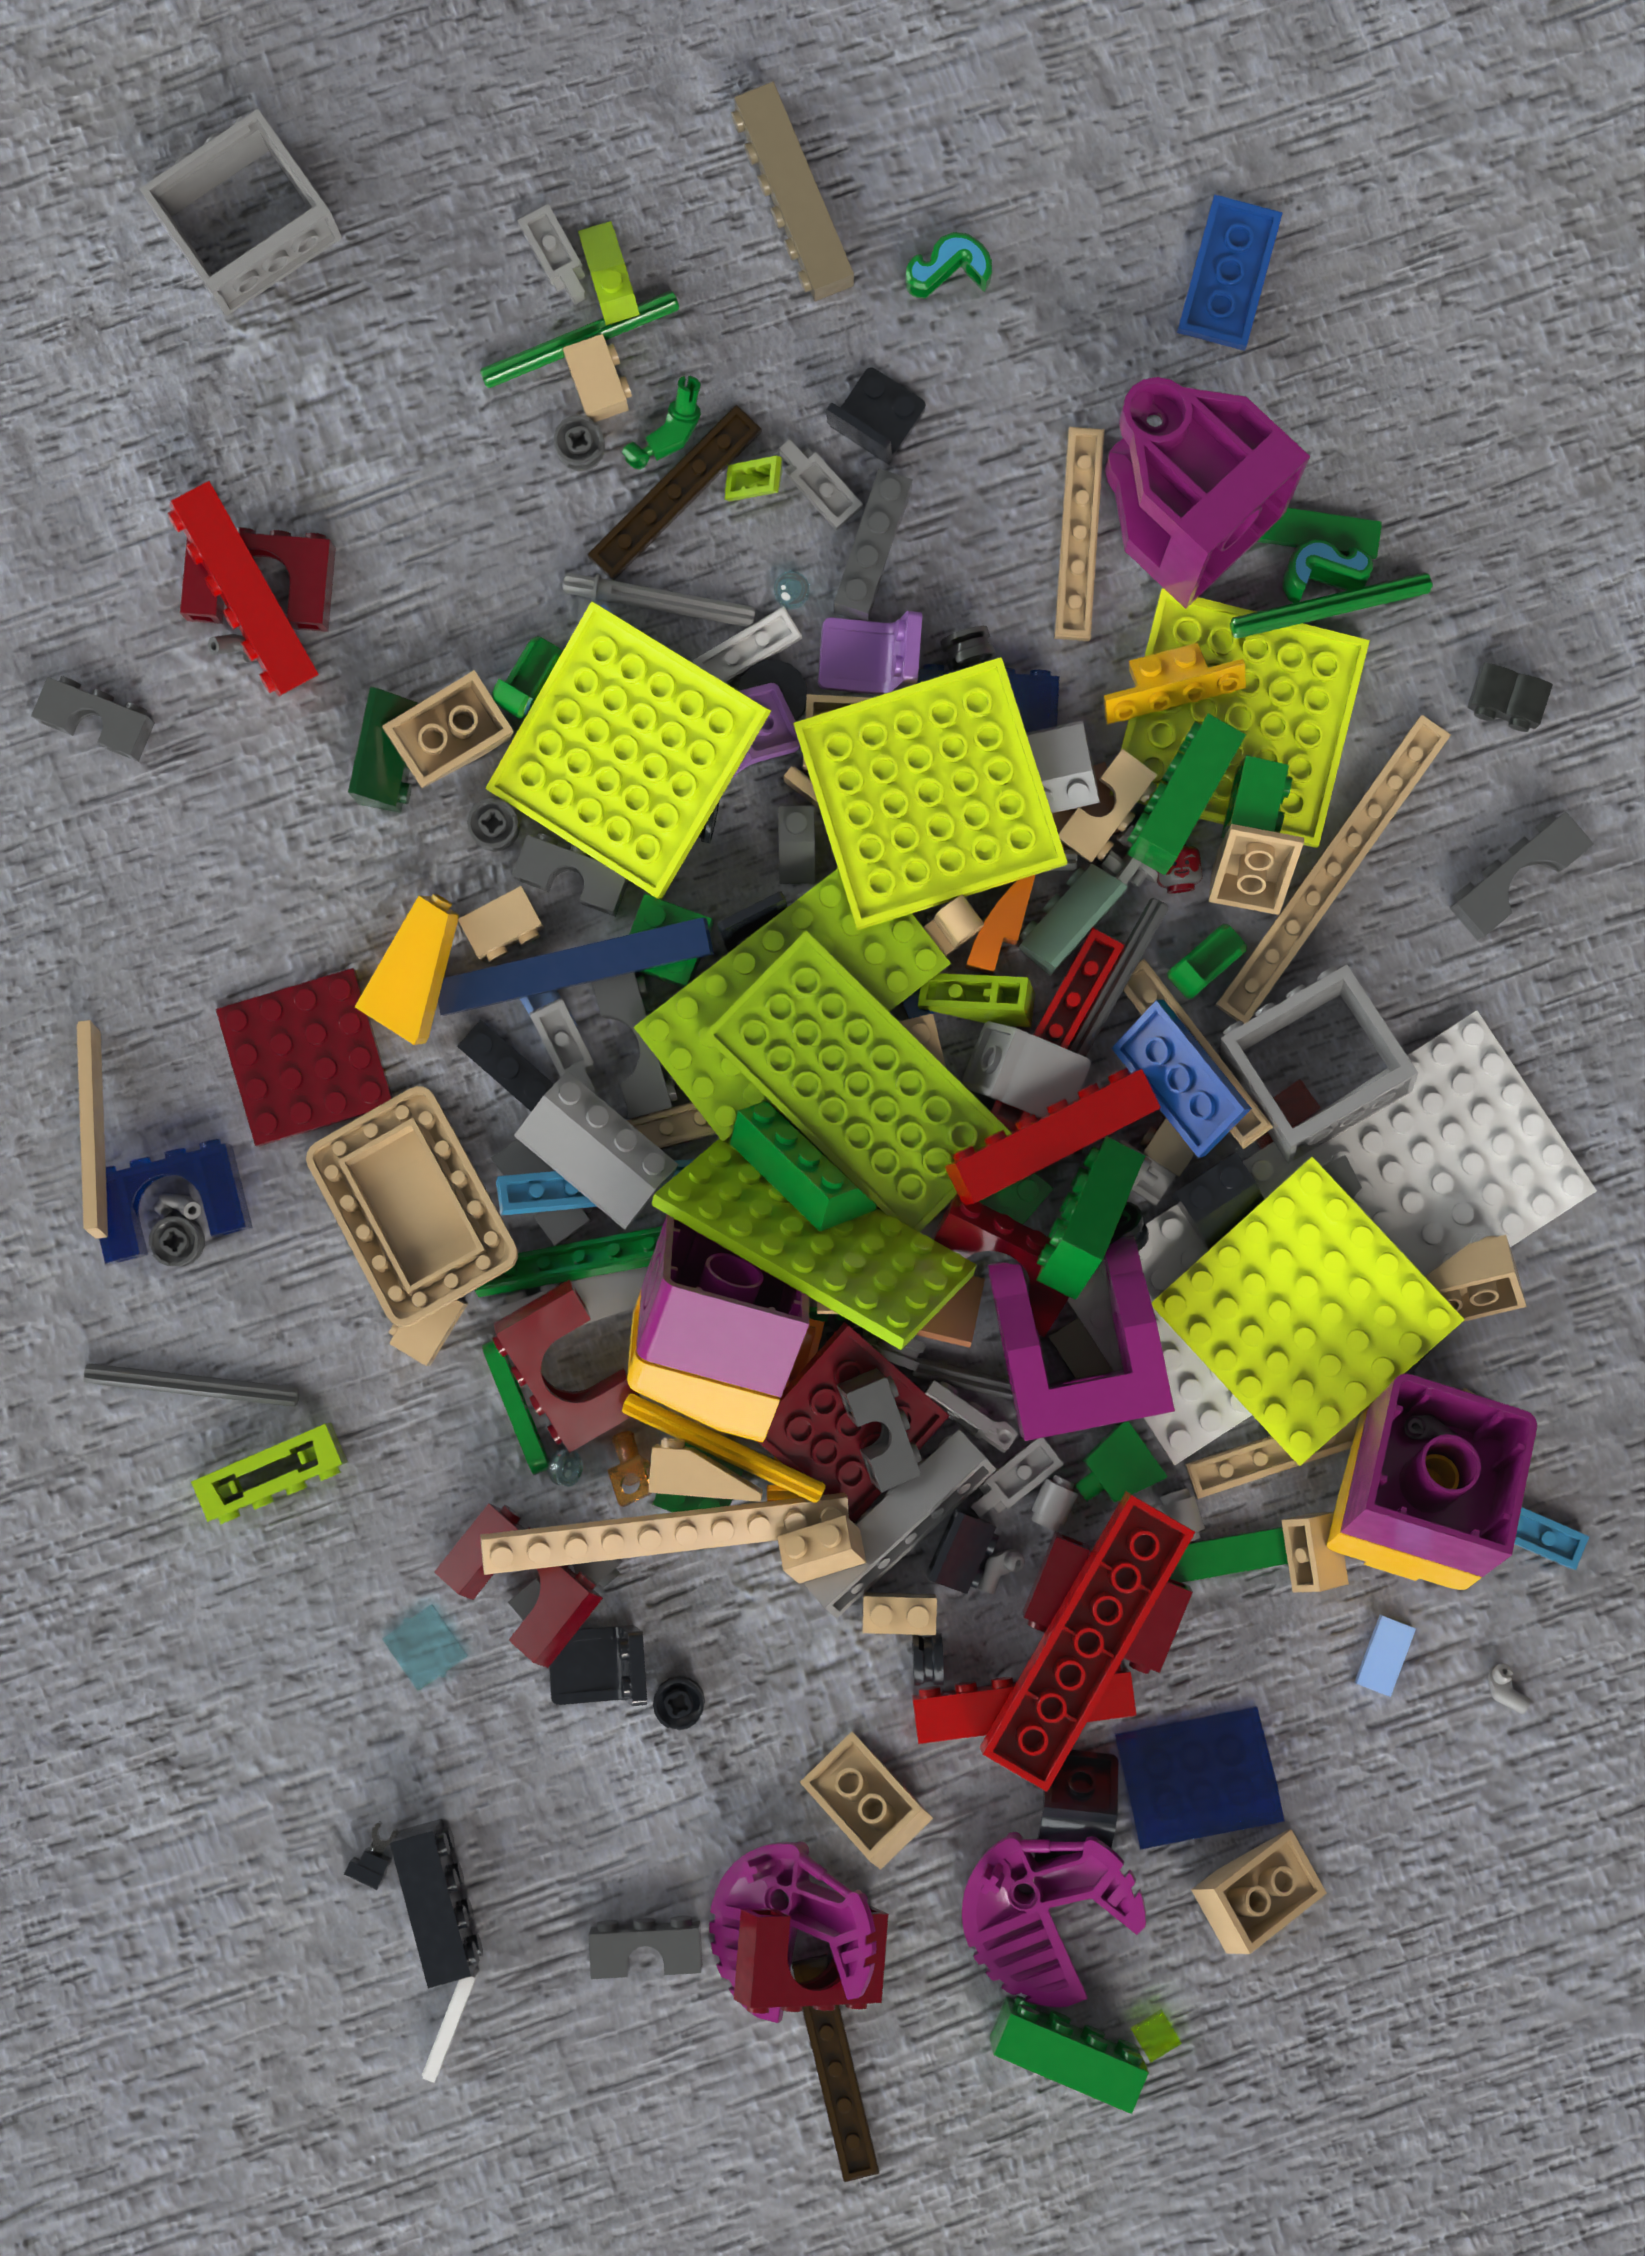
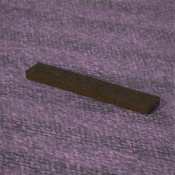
M735 405L587 554L588 558L614 581L762 433V429L741 408Z
M823 1954L792 1962L795 1981L805 1982L819 1976L830 1964L828 1955ZM835 2005V2010L821 2011L814 2009L813 2006H803V2015L843 2181L848 2182L880 2174L840 2005Z

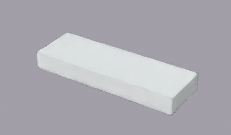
M783 606L694 659L693 663L728 684L743 675L751 666L763 660H768L802 639V635Z
M475 1969L471 1977L458 1981L423 2070V2079L435 2083L480 1970Z

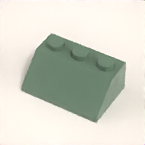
M1093 864L1086 871L1080 867L1066 882L1071 888L1061 898L1056 893L1042 909L1047 915L1040 923L1037 924L1032 920L1019 935L1023 942L1018 949L1049 976L1058 969L1128 888L1123 882Z

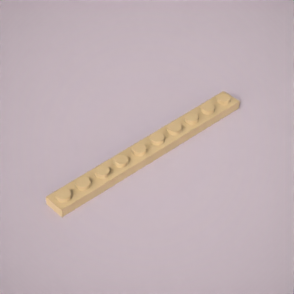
M1424 715L1417 719L1215 1005L1237 1022L1242 1021L1245 1024L1251 1019L1451 734Z
M845 1493L822 1495L818 1503L801 1497L481 1534L484 1575L776 1541L778 1540L777 1536L844 1515L849 1518L848 1497Z

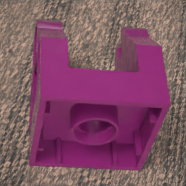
M1154 377L1138 382L1132 386L1125 396L1119 419L1123 439L1117 442L1109 451L1105 474L1107 483L1114 491L1124 551L1186 609L1285 514L1311 456L1246 396L1186 388L1170 379ZM1150 415H1157L1161 418L1162 424L1157 427L1151 426L1147 422V418Z
M1133 1235L1119 1238L1111 1243L1103 1258L1113 1324L1123 1368L1121 1370L1049 1384L1039 1333L1035 1327L1022 1265L1003 1262L988 1264L990 1283L1019 1431L1025 1441L1175 1411L1158 1326L1143 1273L1138 1247Z

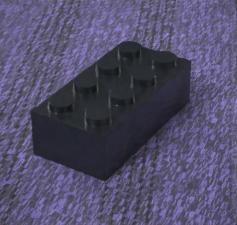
M441 1818L402 1829L391 1840L390 1847L427 1987L429 1989L471 1977L480 1961L479 1956H483V1947L479 1934L473 1935L470 1920L474 1919L473 1909L469 1898L463 1899L460 1885L464 1884V1876L460 1863H454L450 1850L455 1848L451 1828L444 1827L443 1819Z

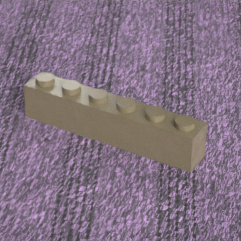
M774 81L735 96V111L731 112L733 123L738 133L743 131L748 141V143L744 144L746 154L751 165L757 163L762 175L757 176L760 188L765 197L771 196L775 207L771 208V213L777 228L784 227L788 237V239L784 240L785 247L790 259H797L802 271L797 272L804 292L810 291L816 302L853 287V270Z

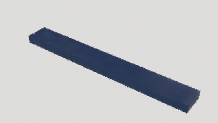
M702 917L446 977L443 979L438 999L440 1015L447 1016L714 954L707 918Z

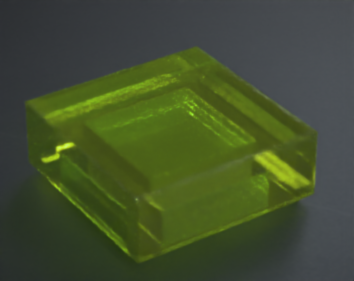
M1162 2009L1131 2027L1133 2034L1150 2062L1155 2061L1182 2044Z

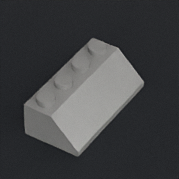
M1083 720L1026 733L1052 813L1100 803L1098 785Z
M568 1071L544 1094L514 1135L624 1230L653 1200L654 1194L672 1179L678 1167V1164Z

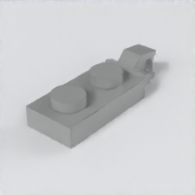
M549 204L517 220L520 229L557 292L565 288L574 305L587 299L584 294L585 290L579 281L585 277L582 263Z
M790 439L779 448V454L789 465L784 469L789 479L836 531L863 508V503L816 451L813 453L808 448L802 453Z
M561 997L530 1012V1017L560 1077L568 1071L595 1093V1087L589 1076L590 1073L596 1071L593 1065L594 1061L563 998Z
M934 1380L924 1391L929 1398L950 1415L949 1419L978 1439L983 1438L1003 1453L1009 1449L1018 1434L1006 1421L994 1422L988 1418L989 1413L980 1405L974 1402L968 1404L959 1398V1392L946 1382L941 1381L938 1383Z
M1044 1438L1034 1439L978 1487L983 1494L971 1503L969 1507L979 1518L993 1507L998 1513L1005 1508L1009 1509L1064 1463Z

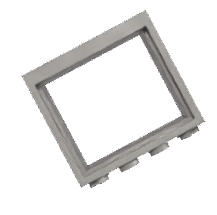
M259 109L245 118L240 116L234 125L223 133L211 135L202 147L193 153L183 154L176 160L174 166L163 173L152 175L154 179L140 188L156 217L226 317L342 239L330 210ZM269 151L310 210L212 275L172 216Z
M1347 964L1338 970L1335 966L1325 970L1317 977L1318 981L1307 988L1305 985L1294 988L1286 995L1287 999L1276 1006L1273 1003L1263 1006L1254 1014L1256 1017L1245 1024L1242 1021H1238L1224 1030V1036L1221 1037L1220 1058L1273 1126L1268 1133L1288 1164L1411 1093L1417 1079L1418 1071ZM1340 995L1390 1070V1073L1299 1126L1292 1128L1243 1051Z

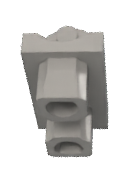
M1129 824L1123 832H1120L1116 839L1128 850L1133 845L1127 841L1135 827L1132 824ZM1110 850L1102 861L1099 860L1096 864L1098 868L1120 880L1125 885L1131 879L1130 882L1137 888L1145 879L1155 883L1158 877V873L1154 869L1127 855L1128 852L1121 859Z
M1120 1140L1119 1143L1143 1154L1142 1152H1140L1133 1146L1129 1145L1125 1141ZM1145 1155L1132 1191L1156 1206L1176 1175Z

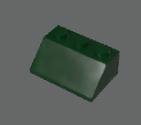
M375 687L369 688L348 793L359 805L401 813L403 804H408L411 796L412 784L407 783L410 770L382 726L418 705V702Z

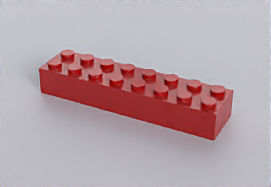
M1127 1491L1125 1492L981 1743L980 1750L982 1755L1047 1792L1193 1538L1195 1531Z

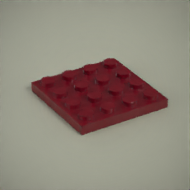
M354 968L216 1009L256 1147L362 1116L393 1098L370 1018L355 1008L362 995V990Z
M844 1322L783 1391L763 1443H758L784 1465L824 1483L825 1490L823 1495L845 1493L848 1497L849 1519L855 1524L882 1493L871 1482L860 1449L870 1446L877 1441L881 1434V1422L873 1421L857 1427L847 1416L837 1384L875 1368L886 1377L891 1376L899 1396L894 1398L898 1410L903 1409L910 1424V1429L906 1430L909 1442L914 1441L918 1450L922 1448L950 1415Z

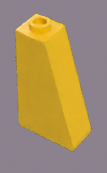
M435 893L432 896L417 897L355 1005V1008L413 1045L425 1044L429 1038L459 919V914L450 909L452 903Z

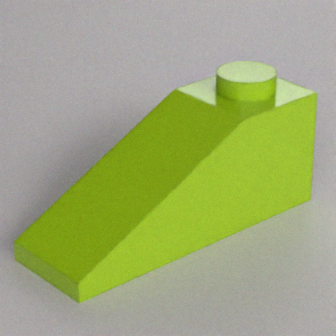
M612 221L579 230L578 234L605 324L609 325L639 316L635 295Z
M939 973L920 988L918 1007L982 1023L990 1021L1006 1026L1031 1027L1036 994L1028 977Z

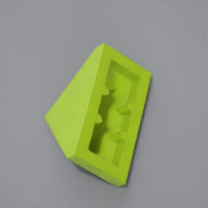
M776 455L728 465L724 500L730 502L778 493L783 472L782 457Z

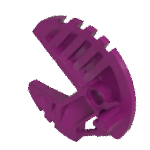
M1018 1832L1008 1833L1005 1838L994 1844L980 1858L968 1879L964 1891L962 1924L968 1946H975L977 1950L973 1954L974 1959L978 1965L985 1963L988 1967L985 1973L992 1981L1000 1979L1004 1982L1001 1988L1011 1995L1020 1993L1027 1995L1025 1998L1027 2002L1049 2007H1068L1088 1999V1994L1079 1979L1049 1908L1093 1899L1133 1933L1138 1935L1146 1927V1908L1141 1889L1135 1894L1132 1892L1131 1888L1136 1883L1133 1872L1129 1869L1123 1875L1120 1869L1124 1865V1860L1112 1848L1096 1837H1087L1085 1842L1050 1841V1839H1023L1022 1835ZM1081 1851L1041 1862L1035 1861L1030 1853ZM1022 1883L1028 1884L1035 1892L1025 1894L1018 1889L1017 1885Z
M803 1841L771 1843L746 1853L726 1871L715 1891L710 1913L715 1914V1920L709 1921V1933L715 1934V1941L711 1942V1949L714 1955L719 1956L720 1962L716 1966L721 1977L728 1979L732 1984L728 1989L733 1996L741 1909L774 1908L791 1916L788 1945V1965L790 1971L797 1929L829 1942L847 2000L859 1998L868 1987L875 1963L865 1966L866 1957L876 1954V1941L866 1944V1935L875 1932L867 1895L860 1890L851 1891L827 1873L824 1867L808 1856L809 1847ZM809 1873L819 1881H824L837 1892L812 1883L809 1879ZM784 1892L788 1895L789 1903L784 1897ZM780 2007L769 2008V2013L765 2014L752 2013L757 2018L775 2023L781 2022L783 2018V2011L780 2010Z

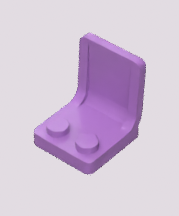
M907 611L900 619L893 623L827 618L822 624L818 674L819 687L826 690L883 695L915 685L918 680L922 612Z
M775 683L740 690V692L768 708L771 712L733 777L754 763L794 753L800 748L793 724L796 721L779 686Z

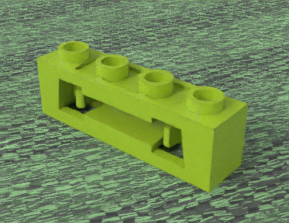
M330 1422L193 1480L191 1484L207 1522L218 1519L221 1525L240 1517L238 1509L252 1504L253 1509L256 1510L274 1502L272 1495L282 1490H285L288 1496L307 1488L306 1480L317 1475L323 1481L340 1474L339 1466L348 1461ZM313 1441L314 1446L297 1453V1447ZM297 1453L301 1465L316 1459L318 1460V1465L304 1470V1467L247 1490L243 1492L244 1497L233 1502L228 1497L243 1491L239 1479L230 1481L222 1486L219 1483L220 1480L234 1474L236 1478L247 1475Z

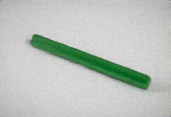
M667 291L638 303L639 316L606 325L604 318L483 367L480 370V374L487 388H492L565 357L563 348L601 334L604 335L605 340H608L671 314L679 309L676 295L673 291Z
M1420 573L1233 617L1230 623V630L1234 638L1255 635L1428 594L1431 592V588H1433V583L1428 573Z

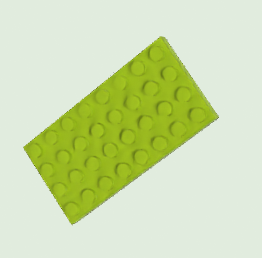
M837 868L633 1028L723 1142L733 1133L738 1110L767 1101L770 1105L772 1102L704 1036L705 1032L805 931L819 942L890 1012L951 964L912 913L857 930L839 869Z
M807 931L704 1034L751 1083L887 1216L899 1219L902 1223L918 1232H921L957 1193L944 1167L955 1161L952 1155L971 1145L975 1151L986 1146L984 1139L1003 1129L1006 1135L1011 1133Z
M732 1135L723 1142L719 1138L660 1188L654 1194L651 1204L900 1350L970 1280L977 1264L964 1258L959 1253L948 1249L929 1236L902 1223L899 1219L887 1216L878 1208L873 1212L820 1232L730 1145Z

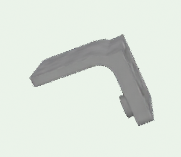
M987 1021L981 1030L961 1083L973 1093L996 1099L1041 1118L1049 1114L1046 1107L1066 1098L1068 1104L1077 1100V1092L1083 1086L1091 1063L1087 1057L1020 1029Z

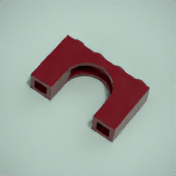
M237 527V531L253 558H272L287 567L290 576L287 619L292 628L296 630L329 632L336 548L331 540L326 539L327 536L319 533H306L305 537H293L291 533L282 530H271L270 534L267 535L256 534V531L250 528ZM188 538L186 540V545L190 543ZM186 548L180 614L190 622L223 624L224 613L222 610H224L225 603L220 595L217 597L213 596L204 580L205 577L209 576L202 562L198 565L194 563Z
M956 1193L932 1234L931 1239L959 1253L966 1259L982 1251L1001 1252L1016 1259L1025 1268L1030 1278L1027 1292L1035 1327L1039 1335L1045 1337L1069 1299L1068 1296L1036 1280L1042 1267L1036 1262L1045 1244L1051 1245L1049 1243L1051 1238L1040 1231L1033 1230L1013 1220L1006 1214H1001L981 1204L979 1201L974 1204L965 1205L964 1202H961L958 1193Z
M570 1279L495 1322L494 1327L497 1336L492 1338L502 1357L509 1355L515 1366L511 1367V1371L520 1386L522 1387L527 1384L533 1395L529 1399L538 1415L541 1416L545 1413L550 1420L551 1425L547 1426L556 1444L564 1443L569 1453L629 1419L631 1416L622 1412L626 1398L630 1394L641 1397L639 1393L633 1391L628 1385L627 1373L624 1368L592 1387L581 1391L561 1390L550 1384L543 1376L541 1363L545 1352L551 1344L591 1320L586 1305Z
M488 1503L434 1573L458 1595L474 1600L494 1575H484L480 1535L525 1530L518 1523L521 1517L507 1505L499 1508ZM569 1565L537 1569L540 1577V1594L537 1603L509 1639L533 1663L546 1668L552 1664L603 1599L593 1590L597 1584L581 1571L575 1574L568 1567Z
M1054 1532L1023 1609V1617L1028 1619L1027 1625L1041 1632H1046L1089 1556L1091 1550L1088 1544L1059 1532ZM1169 1578L1123 1658L1130 1661L1129 1666L1145 1674H1149L1150 1670L1158 1673L1161 1672L1193 1593L1189 1585Z
M869 1906L875 1932L866 1935V1944L876 1941V1954L866 1957L865 1966L875 1963L874 1970L865 1993L859 1998L847 2000L834 1957L828 1967L816 1978L805 1982L795 1981L788 1965L791 1916L774 1908L741 1909L734 2000L746 2006L748 2012L757 2014L769 2013V2008L777 2007L786 2012H801L803 2006H813L814 2009L821 2011L835 2010V2005H845L850 2009L862 2010L867 2009L868 2004L882 2003L889 1914Z

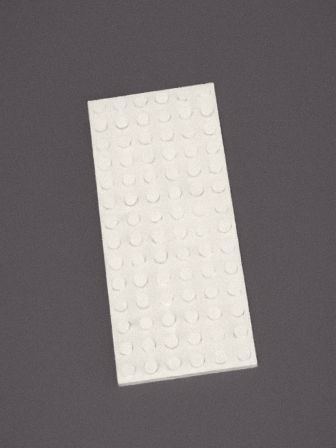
M1474 1011L1407 1055L1418 1071L1411 1093L1289 1164L1274 1141L1242 1161L1257 1182L1265 1199L1310 1157L1313 1156L1322 1166L1338 1157L1346 1155L1362 1186L1353 1200L1424 1276L1432 1272L1469 1243L1480 1241L1487 1236L1498 1237L1506 1235L1509 1245L1512 1247L1597 1191L1478 1011ZM1386 1068L1314 1116L1390 1073V1070ZM1177 1204L1145 1224L1149 1231V1239L1146 1245L1139 1251L1151 1302L1208 1251ZM1102 1260L1078 1298L1074 1300L1069 1297L1067 1302L1076 1316L1080 1318L1113 1371L1123 1368ZM1153 1308L1175 1411L1144 1417L1143 1419L1172 1464L1176 1465L1252 1416V1414Z

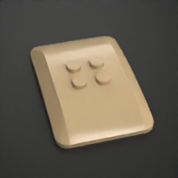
M423 1086L410 1088L320 1139L309 1148L306 1155L308 1168L387 1318L398 1327L412 1326L505 1273L515 1265L518 1259L517 1246L439 1102L429 1089Z

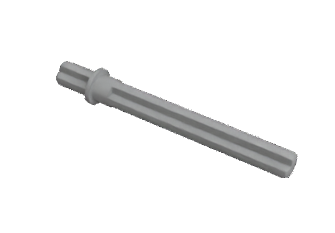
M566 573L563 581V592L592 598L594 603L597 600L615 602L749 627L754 623L755 608L751 606L602 579L600 574H596V577Z

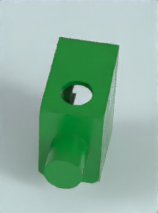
M1124 1421L1116 1425L1083 1458L1091 1473L1075 1483V1487L1086 1502L1102 1491H1105L1111 1501L1115 1503L1122 1499L1126 1491L1130 1494L1137 1493L1164 1480L1168 1476L1130 1422Z

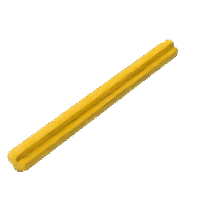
M630 1394L623 1404L622 1412L677 1439H684L686 1443L809 1501L818 1503L825 1490L824 1483L635 1394Z

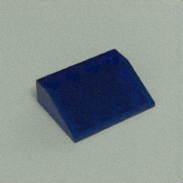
M1257 1706L1114 1734L1135 1841L1140 1850L1285 1821L1278 1785Z

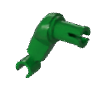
M685 376L678 380L676 400L671 402L668 407L665 424L645 437L648 446L642 449L636 442H631L623 448L622 454L626 457L625 461L632 468L639 470L644 468L651 455L658 461L684 448L701 416V410L697 405L701 383L697 378L688 376L686 387H684Z

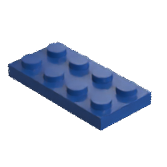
M1214 194L1177 333L1245 351L1283 212Z
M1164 999L1155 1000L1111 1048L1128 1068L1129 1072L1139 1069L1143 1070L1161 1106V1112L1197 1157L1206 1156L1252 1109Z

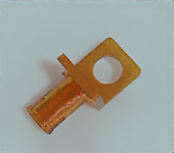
M632 1431L617 1433L611 1439L620 1464L608 1469V1474L617 1502L621 1507H626L652 1494L648 1493L651 1462L640 1455L634 1438L635 1435ZM640 1482L639 1488L634 1493L627 1494L623 1491L622 1484L632 1486Z

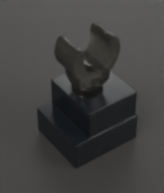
M381 1821L377 1822L372 1828L371 1835L373 1841L371 1846L364 1850L360 1859L356 1857L351 1859L344 1872V1875L375 1890L381 1886L393 1859L383 1853L398 1833V1829H395L389 1839H382L379 1835V1828L382 1825Z

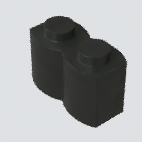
M1484 662L1479 668L1467 708L1473 710L1474 716L1479 719L1494 721L1495 717L1501 718L1509 722L1508 727L1521 732H1529L1530 728L1536 729L1541 724L1553 684L1534 676L1517 673L1511 669Z

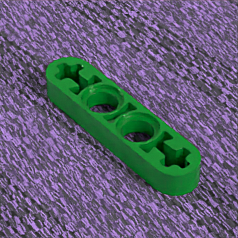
M493 1340L482 1344L484 1356L532 1474L537 1475L549 1470L550 1461L520 1385L511 1371L512 1365L508 1355L502 1357Z

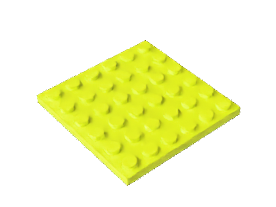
M1162 588L1144 657L1198 643L1208 668L1243 659L1245 662L1246 688L1131 718L1127 722L1121 750L1124 749L1156 773L1157 776L1152 782L1158 787L1159 783L1163 782L1161 780L1179 751L1178 749L1193 723L1197 721L1202 724L1209 713L1243 732L1246 736L1199 819L1224 825L1236 768L1246 755L1289 765L1287 776H1291L1293 779L1289 796L1284 798L1279 808V811L1285 812L1280 833L1304 837L1303 845L1317 848L1320 844L1370 640L1303 623L1242 638H1234L1230 630L1231 619L1256 611L1200 597L1185 609ZM1153 793L1145 803L1141 800H1138L1137 803L1147 805Z
M591 601L485 789L649 894L662 899L771 710Z
M1002 657L793 723L857 930L953 901L962 894L966 897L1067 865V859Z
M1313 1156L1151 1302L1157 1313L1299 1466L1370 1405L1396 1377L1406 1373L1465 1320Z

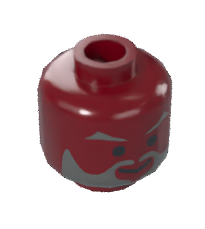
M1185 843L1166 875L1164 876L1157 872V884L1162 888H1166L1168 894L1194 891L1195 885L1203 879L1199 850L1196 847L1187 846Z

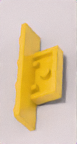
M1198 643L1129 660V671L1135 687L1104 695L1106 722L1111 724L1125 721L1145 714L1246 688L1245 662L1243 659L1208 668Z

